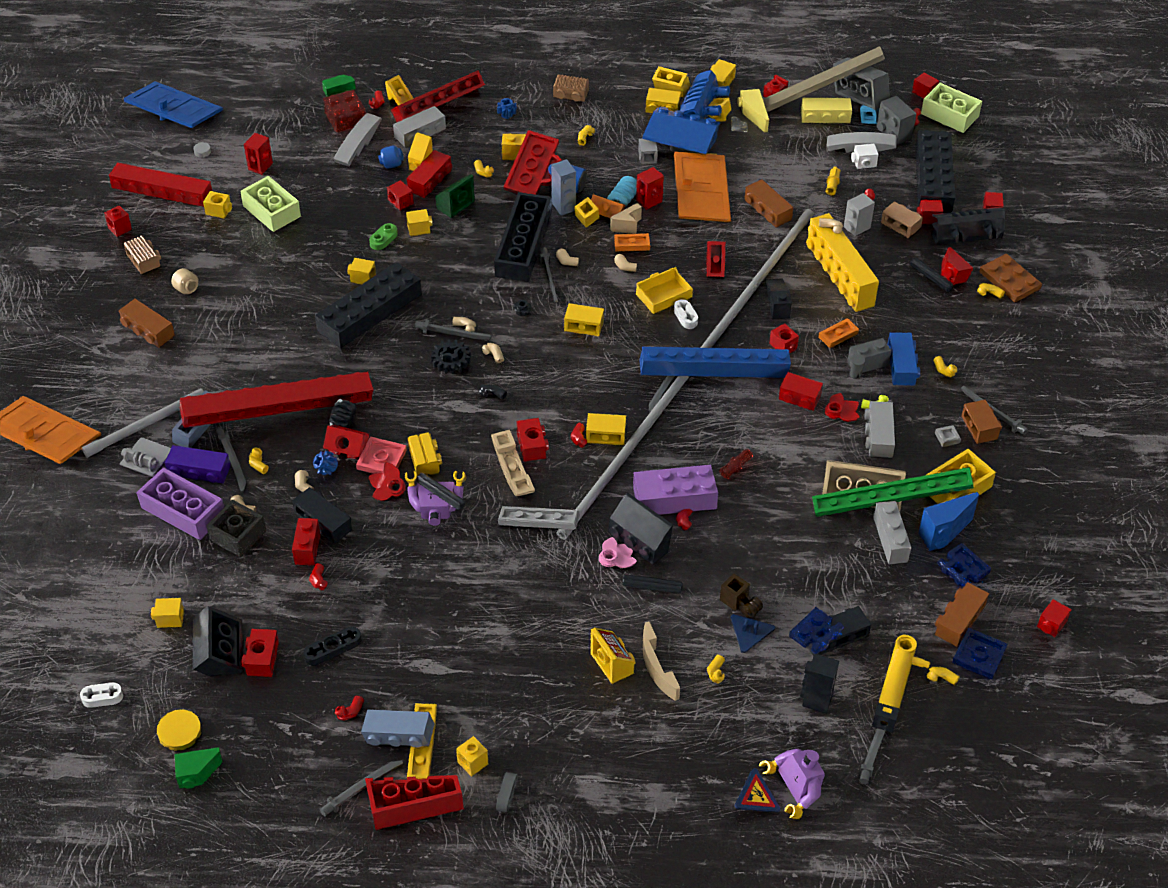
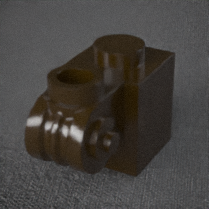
M735 573L721 585L720 601L734 611L738 609L744 613L745 617L753 618L763 608L759 598L755 596L751 598L749 596L750 584Z

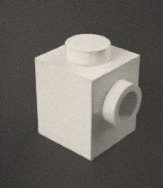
M875 144L855 145L851 158L852 162H855L857 169L877 166L878 152Z

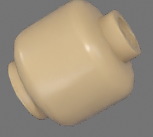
M182 268L173 274L172 285L182 294H191L198 287V278L188 269Z

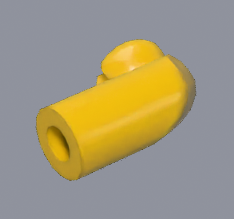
M586 125L578 133L579 145H585L586 136H592L595 133V129L591 125Z
M481 160L474 162L478 175L487 178L492 176L494 172L492 167L486 166L484 168Z
M937 356L933 360L937 371L945 376L953 377L958 371L957 367L953 366V364L946 366L941 356Z
M716 655L707 667L710 680L714 683H720L725 678V674H722L720 667L725 662L724 657L721 655Z

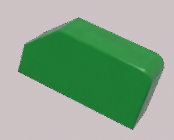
M339 75L322 81L323 91L327 97L356 89L355 80L352 76Z

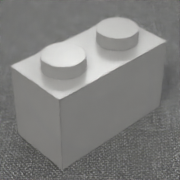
M864 193L847 202L844 227L854 236L871 228L875 202Z

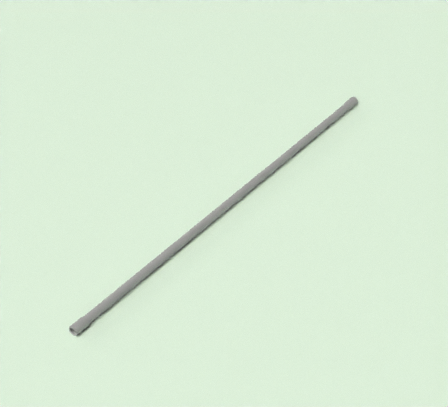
M806 209L791 231L700 348L713 347L804 226L809 223L810 219L814 216L812 210ZM678 376L581 501L575 509L579 510L580 514L578 522L690 376ZM559 528L557 535L559 538L566 540L574 529Z

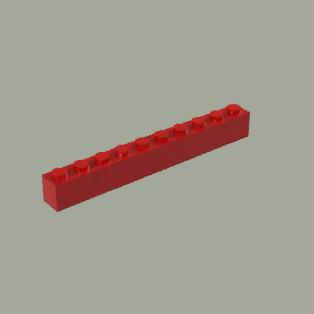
M356 372L348 375L320 377L291 383L283 382L276 385H263L255 388L186 396L180 398V413L183 426L186 428L334 406L339 399H345L352 403L371 401L373 387L368 372Z

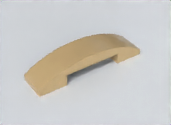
M510 430L491 434L501 468L514 495L518 497L535 492L530 477L526 475L516 451V444Z
M645 622L643 656L647 670L657 686L666 695L675 701L679 700L680 686L673 671L664 673L654 652L656 650L657 637L650 622Z

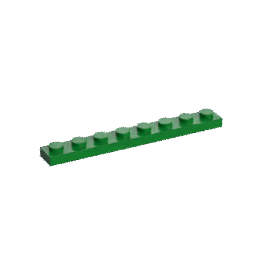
M969 467L812 496L815 515L818 517L876 506V503L901 502L972 489L974 485Z

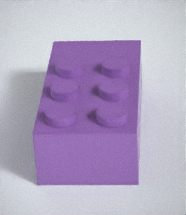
M711 465L634 472L633 489L635 498L659 515L679 513L683 509H691L692 511L717 509L718 490Z
M162 468L136 492L142 509L199 540L226 515L223 500L220 497L165 468Z

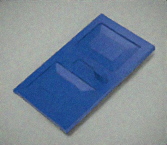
M156 81L124 98L126 103L159 115L161 121L169 119L190 128L195 127L223 110L221 106Z

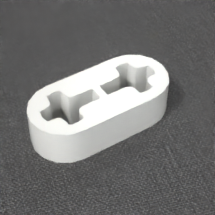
M686 300L676 301L674 313L682 326L687 329L695 328L698 324V315L691 304Z
M105 683L86 686L80 692V697L84 706L99 707L119 703L123 699V692L119 684Z

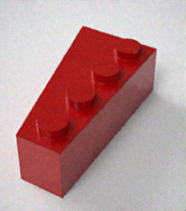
M457 775L428 776L427 779H417L416 776L407 777V780H394L393 777H384V780L373 781V778H365L376 830L464 809L462 791Z

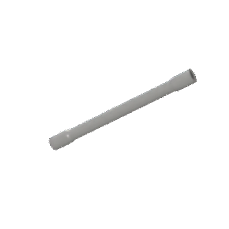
M200 388L186 396L202 395L204 391ZM180 400L82 447L84 455L88 458L102 451L105 447L179 411Z

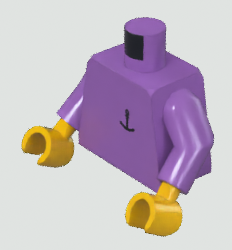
M415 471L413 479H408L406 472L405 480L409 483L407 487L409 502L417 512H421V518L429 519V524L433 526L439 525L441 519H448L451 512L455 511L456 508L419 483L415 485L417 478ZM457 471L454 472L453 477L456 480V485L454 482H438L459 497H463L464 486H462V482L466 480L464 472L461 479H457Z
M793 749L776 756L774 761H762L759 766L765 767L768 765V770L763 772V774H774L776 767H780L778 771L798 804L797 806L787 805L785 812H793L789 818L800 819L803 814L802 809H807L821 796V785L825 775L818 763L819 755L817 752Z

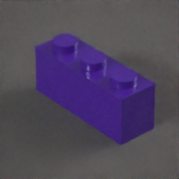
M172 445L165 461L166 469L180 477L224 484L231 467L227 453Z

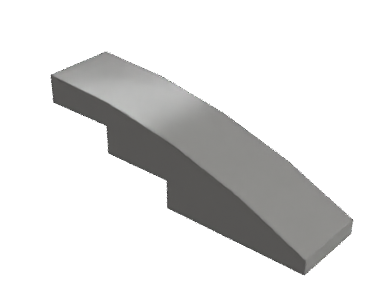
M366 113L345 138L333 160L336 163L349 167L355 155L359 156L364 145L368 146L382 118Z
M875 132L829 135L827 137L828 151L845 148L846 153L854 151L855 145L875 144L877 152L896 148L897 137L893 134Z

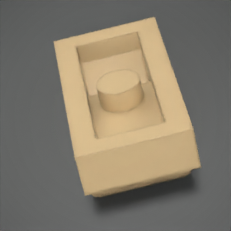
M637 203L612 216L610 230L612 232L636 234L637 222L641 220L642 207Z

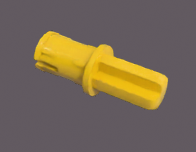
M833 167L830 170V175L827 178L826 193L828 195H835L837 185L840 183V169L837 167Z

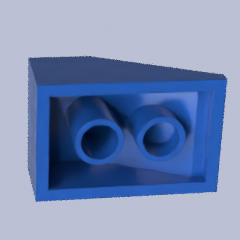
M978 492L924 508L918 533L929 551L941 549L948 545L973 520L979 498Z

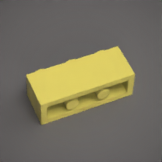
M802 98V123L851 122V98Z

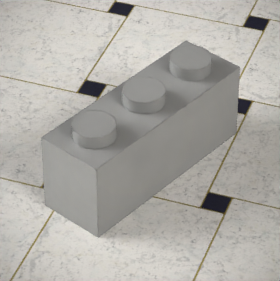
M435 106L393 124L394 137L404 147H407L413 143L417 132L431 136L446 129L445 115Z
M870 401L869 409H865V420H868V423L865 425V434L869 436L866 437V448L869 449V456L892 458L895 447L893 402Z
M896 501L876 503L874 521L888 564L908 562L911 545Z

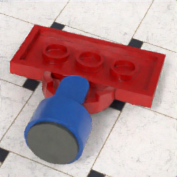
M528 130L504 184V190L516 194L521 192L538 195L541 185L551 186V164L562 161L558 155H555L559 139ZM572 165L576 171V193H579L584 188L587 171L584 168Z

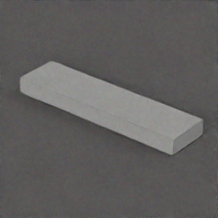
M502 506L498 524L505 526L576 529L580 514L579 510Z

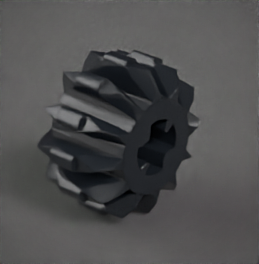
M339 399L335 403L334 408H332L329 424L350 429L355 418L356 405L348 400Z

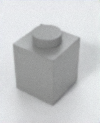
M639 139L638 152L640 164L657 163L658 150L656 142Z

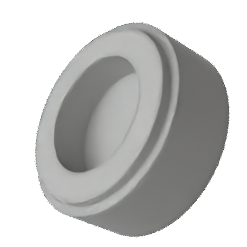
M201 142L193 148L195 156L200 158L207 157L211 153L208 143Z

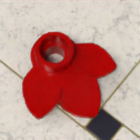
M837 393L830 397L829 403L825 407V414L832 419L840 418L848 422L856 421L860 417L856 413L859 402L844 400L843 395Z
M385 462L383 473H375L369 476L370 483L376 488L372 497L377 500L385 501L391 496L398 497L405 492L406 485L400 478V471L391 463ZM395 484L400 486L398 490H393Z

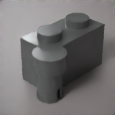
M883 338L850 347L847 363L851 367L849 373L851 378L857 379V375L860 378L863 372L889 365L891 349Z

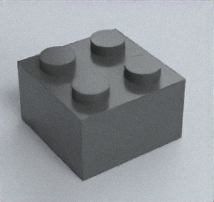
M896 95L881 101L877 128L882 133L896 135V145L912 139L917 113Z

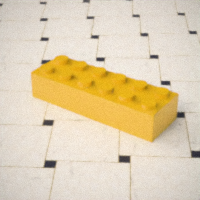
M830 213L811 218L810 226L808 227V239L806 241L807 247L812 250L815 258L822 264L824 271H827L832 282L837 285L840 293L845 296L849 306H852L855 312L874 307L879 284L877 277L843 231L841 233H834L833 228L819 227L820 218L833 219Z

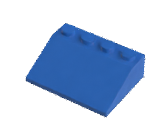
M659 107L653 112L642 139L707 154L717 140L720 122H716L713 118L703 119L696 114L687 115L683 111L676 110L674 112L666 107Z

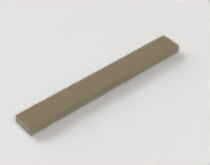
M879 46L764 98L763 102L766 111L769 112L884 60L885 57L881 47Z

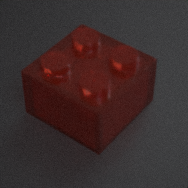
M354 90L323 98L325 114L336 132L353 128L365 115V108Z

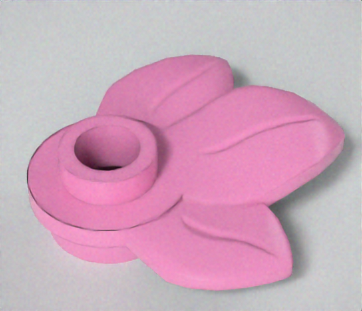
M613 537L605 540L602 544L603 550L599 554V562L603 566L628 568L636 564L637 560L631 557L633 550L625 544H617Z

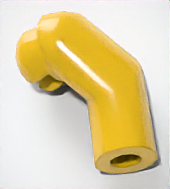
M986 283L980 284L977 292L982 296L989 292L1000 299L1005 293L999 287Z
M253 448L252 453L249 455V464L252 468L265 474L269 467L262 462V450Z
M931 667L929 673H927V678L933 682H936L938 677H942L949 683L956 685L960 676L945 667Z

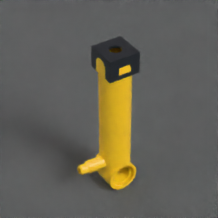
M901 635L896 639L872 727L893 733L911 665L929 668V661L914 657L917 642L912 636Z

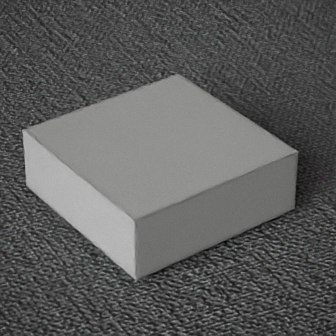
M954 425L935 430V435L942 447L959 444L961 441Z

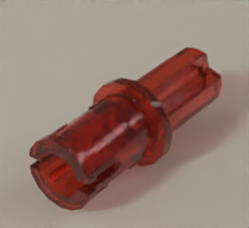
M745 449L738 456L730 458V461L719 470L721 476L728 479L737 470H741L743 468L742 465L753 457V453L749 449Z

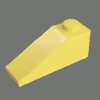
M741 90L740 97L737 98L738 107H741L742 114L763 132H768L769 118L760 90Z

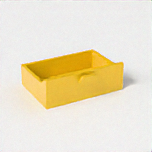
M676 267L660 274L656 272L650 275V278L638 282L636 287V295L653 314L675 305V302L678 300L692 298L693 288L678 273Z

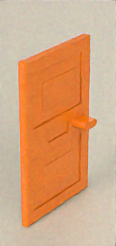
M674 152L679 219L731 222L725 156Z
M22 396L0 411L1 436L24 446L27 451L32 450L59 464H62L80 451L82 447L101 436V432L25 396Z

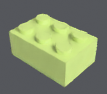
M939 83L924 98L921 114L964 133L979 117L982 101Z
M269 176L241 190L243 207L273 232L301 217L299 201Z

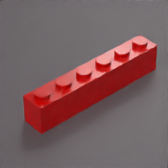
M478 70L391 109V112L396 122H400L433 106L439 107L475 91L485 84Z
M118 162L109 174L111 187L114 189L204 207L203 201L209 192L212 191L211 182L207 180Z

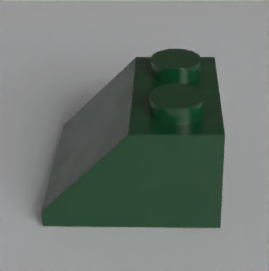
M470 174L436 195L437 209L452 218L475 202L474 176Z

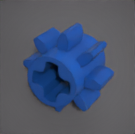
M504 98L501 100V103H497V114H501L503 118L509 119L513 114H516V103H513L511 99Z
M325 451V453L320 452V454L315 456L313 465L315 469H318V474L331 475V472L336 470L338 462L337 458L333 457L334 453Z

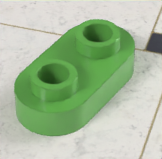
M390 223L382 225L370 237V247L374 250H382L397 237V227Z

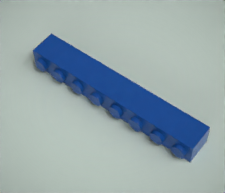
M642 347L640 356L641 375L785 378L791 366L789 350Z

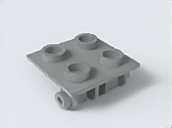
M141 437L132 449L124 448L121 455L124 459L120 462V465L153 477L166 461L171 448Z

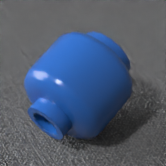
M392 145L381 149V155L378 156L381 165L391 169L402 164L404 155L401 148Z

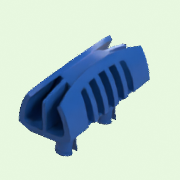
M712 70L702 72L696 76L691 84L680 111L687 115H699L703 119H706L708 115L721 116V105L709 106V104L717 96H729L730 87H719L717 77Z

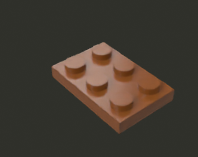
M1008 254L981 266L979 270L991 283L1004 290V294L1014 302L1027 297L1042 287V283Z

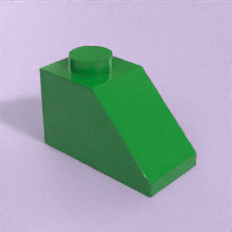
M219 747L174 754L175 775L179 789H189L202 785L223 763Z

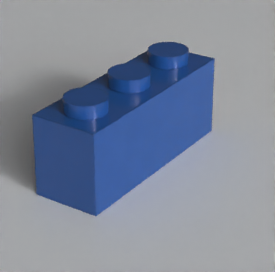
M889 333L887 345L891 349L889 361L893 385H915L916 379L920 377V367H917L918 354L915 353L916 341L912 339V333Z

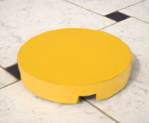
M184 709L167 713L157 726V735L160 743L174 751L191 747L201 735V723L198 716Z

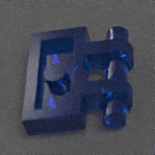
M963 543L947 553L946 558L950 561L946 562L941 558L937 562V565L942 568L941 571L946 575L949 574L955 580L954 582L962 587L969 582V578L977 583L991 571V567ZM958 567L962 573L960 574L954 568Z
M815 607L789 632V637L804 648L811 643L813 645L811 651L818 654L828 647V643L832 639L835 640L840 636L844 626L840 622L835 626H830L833 618ZM822 632L825 634L823 637H818Z

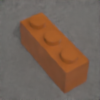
M762 179L746 186L744 196L746 202L773 226L779 227L792 220L793 206Z
M137 299L132 300L119 310L120 322L123 326L129 327L136 335L142 336L148 343L154 344L158 348L175 336L173 325L170 321Z
M969 582L965 584L963 589L959 588L954 596L955 600L953 602L949 601L944 611L946 613L943 616L939 615L935 622V626H937L935 635L957 647L985 608L990 593Z

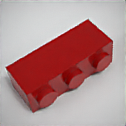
M433 150L408 176L407 186L414 194L425 198L451 172V156Z

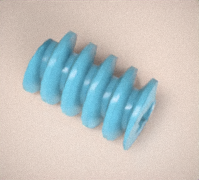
M624 176L608 195L607 199L624 204L626 208L636 195L637 180L631 176Z

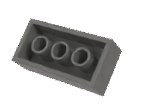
M845 58L843 60L833 63V67L850 60L851 58ZM871 66L834 82L836 94L845 98H851L852 101L874 110L880 108L881 101L890 98L888 73Z

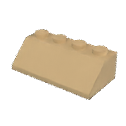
M827 460L822 494L905 479L906 472ZM896 502L898 509L900 511L901 502Z

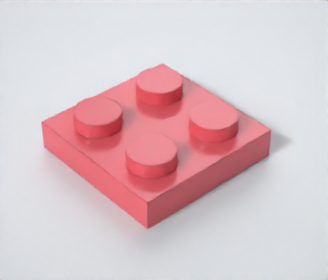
M370 437L356 464L357 470L373 474L383 473L385 462L391 463L398 468L407 451L406 445Z

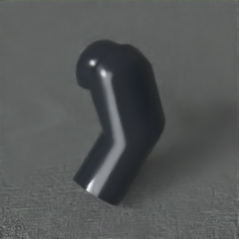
M482 384L478 390V393L484 397L489 392L500 399H504L507 396V391L497 385Z

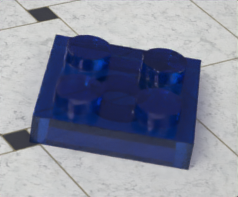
M968 628L952 663L993 679L1008 644Z

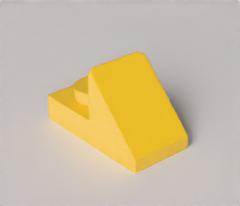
M399 75L385 82L389 101L394 99L397 105L414 99Z

